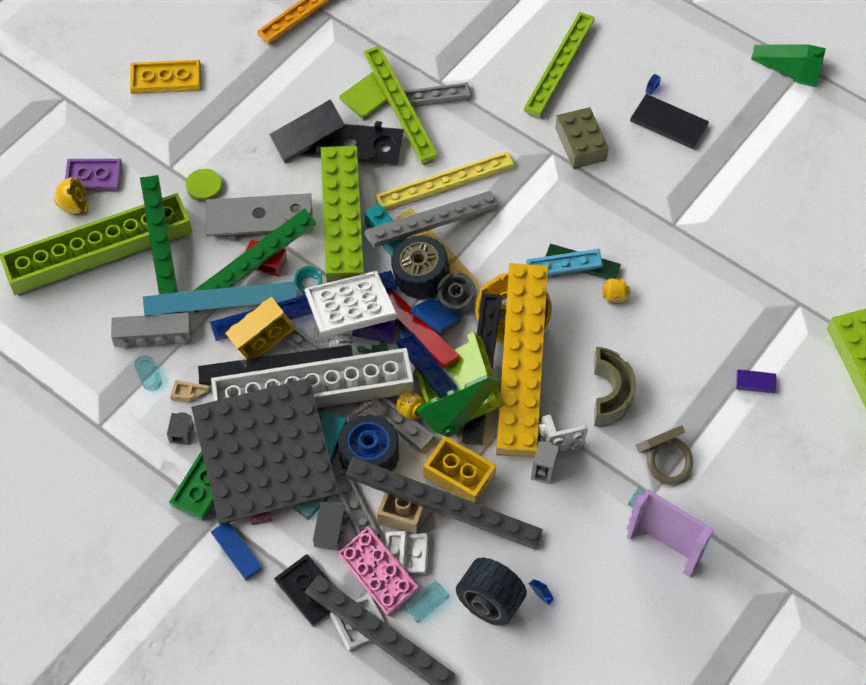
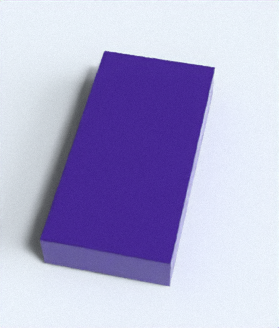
M737 369L736 389L775 394L776 373Z

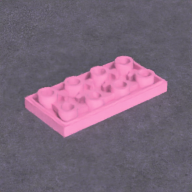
M369 526L338 552V555L387 616L394 613L420 590V587Z

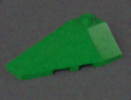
M809 44L754 45L751 60L767 68H774L780 71L779 74L783 76L788 75L799 84L816 87L826 48Z
M488 374L466 383L464 385L465 388L462 390H451L447 392L448 396L440 400L437 397L429 400L416 409L417 413L436 434L446 437L454 436L457 431L466 425L501 382L500 378Z

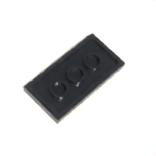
M645 94L630 119L631 122L693 150L709 124V121L648 94Z
M330 99L269 135L282 160L286 163L347 127Z

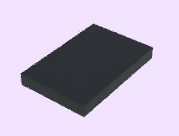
M306 554L276 576L274 581L313 627L331 612L308 596L305 591L318 575L328 582L330 580Z

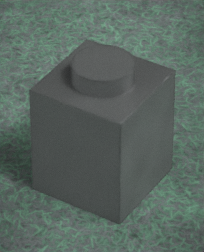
M184 412L171 413L167 430L169 443L189 445L193 429L191 415Z

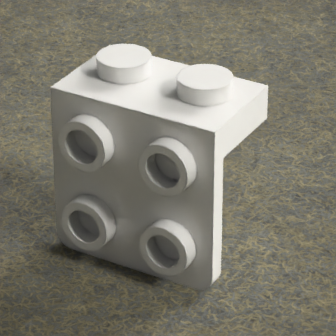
M546 415L542 417V422L539 425L538 441H547L559 446L557 454L568 449L577 450L584 445L588 428L587 425H582L556 432L551 415Z

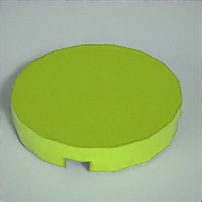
M198 169L193 171L186 180V191L194 200L206 201L207 199H214L221 192L222 181L219 174L214 170Z

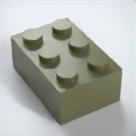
M590 107L557 115L555 129L573 169L607 161L609 147Z

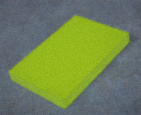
M373 72L339 96L340 101L363 120L388 102Z

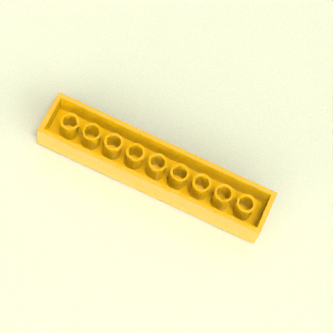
M509 263L500 397L503 406L499 407L496 455L535 458L538 440L548 266Z

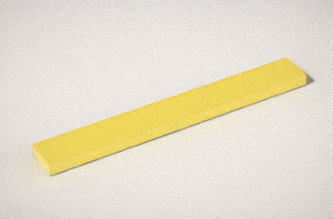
M506 151L376 194L375 200L377 204H381L388 211L513 169L514 163Z

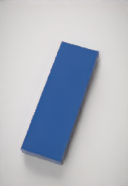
M230 523L221 524L211 531V535L245 581L262 570L260 563Z

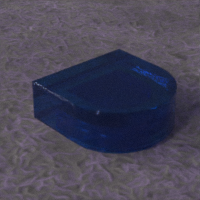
M653 74L648 81L645 91L647 94H653L660 85L661 77L659 75Z

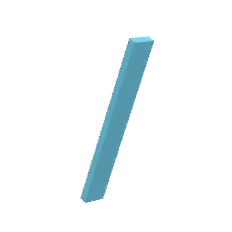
M295 281L142 296L144 315L261 304L270 297L275 302L297 300Z

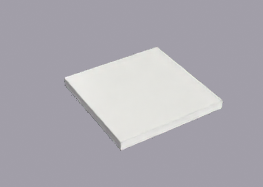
M377 271L304 289L321 338L397 319L394 307Z

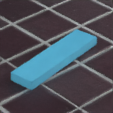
M600 249L526 259V264L548 266L547 276L603 268Z

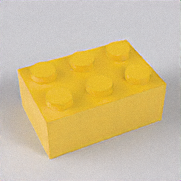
M270 297L268 300L263 301L254 311L248 313L240 322L231 326L226 335L246 359L259 358L296 329V327L274 299Z
M444 436L423 466L424 478L450 493L473 503L478 502L496 473V465L446 436Z

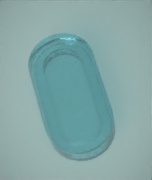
M146 355L138 357L134 365L143 387L149 391L157 390L162 384V379L153 359Z

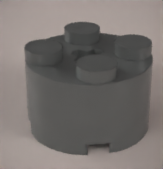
M451 273L441 279L438 284V297L447 311L458 316H464L474 309L478 292L468 275L464 273Z

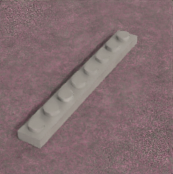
M487 191L366 229L364 235L373 248L497 209L499 202L491 191Z

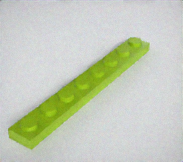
M579 11L527 101L524 112L540 118L593 25L595 17Z
M380 45L364 51V56L402 129H404L420 163L423 164L436 159L437 153Z

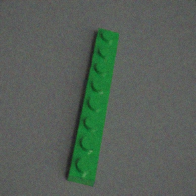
M159 175L140 177L159 294L178 293Z
M305 208L193 291L233 287L317 224Z

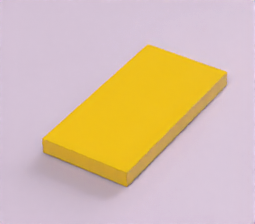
M200 60L131 63V94L201 90Z

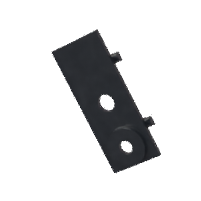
M376 121L374 126L345 124L346 129L298 155L321 158V147L344 146L345 140L354 139L356 141L354 146H357L358 161L398 164L404 129L382 127L381 121ZM387 145L390 147V150L383 152L380 148Z

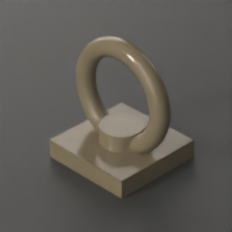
M683 425L636 444L638 452L649 449L647 454L648 469L652 476L661 483L668 485L681 483L692 471L693 456L691 450L683 441L674 438L685 433ZM674 445L683 452L685 466L680 474L669 477L659 472L655 464V456L657 452Z

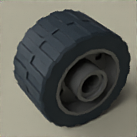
M484 557L473 561L456 586L458 599L465 608L485 622L500 626L507 625L527 595L525 584H523V581L515 572L498 561Z

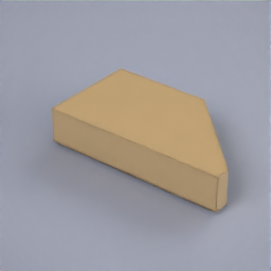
M175 380L170 399L191 403L210 392L211 388L208 385Z

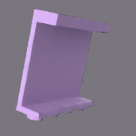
M647 489L644 495L640 493L634 502L635 506L631 512L633 514L626 528L629 530L627 538L631 539L638 528L642 529L687 557L688 561L683 573L691 577L702 559L714 529Z

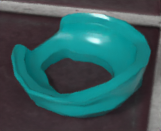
M302 267L295 273V285L304 293L305 287L302 285V281L305 278L312 277L318 280V285L322 284V272L315 267Z

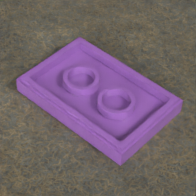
M67 159L65 179L71 177L80 179L86 192H118L120 189L122 160Z

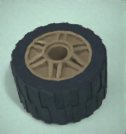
M412 236L403 240V242L397 245L391 256V266L396 285L405 295L416 299H425L437 294L439 282L443 277L450 274L448 257L444 246L437 239H433L430 236Z

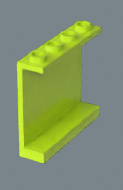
M475 332L467 335L469 343L454 350L460 356V360L445 369L435 360L426 364H422L418 360L413 361L415 365L414 373L420 383L419 391L423 395L425 403L436 397L440 400L448 396L447 392L451 390H462L465 388L464 385L486 374L494 376L483 340ZM498 387L493 390L469 421L503 406Z

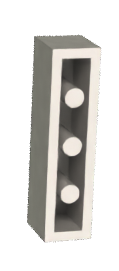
M189 313L113 317L111 321V339L114 347L120 348L191 342Z

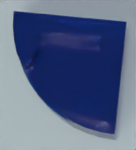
M536 579L528 583L536 595L549 605L554 601L546 584Z

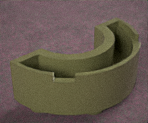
M596 347L594 375L602 376L608 380L613 389L609 395L596 398L594 426H605L618 421L626 414L632 403L636 380L632 367L620 357V354L607 348Z

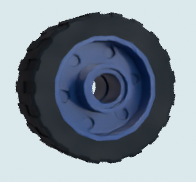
M371 414L360 415L351 419L340 431L338 447L343 469H348L352 456L390 471L396 468L397 461L399 460V438L394 426L387 419Z

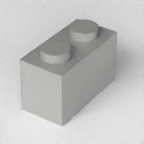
M539 441L533 461L531 480L550 484L559 446L551 442Z

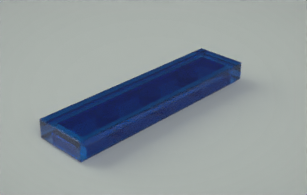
M413 332L397 340L396 344L400 349L407 348L409 361L440 399L448 396L447 392L457 390L458 387Z

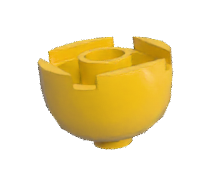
M71 177L61 181L56 187L54 202L65 213H83L87 211L89 201H85L84 195H87V192L80 179Z

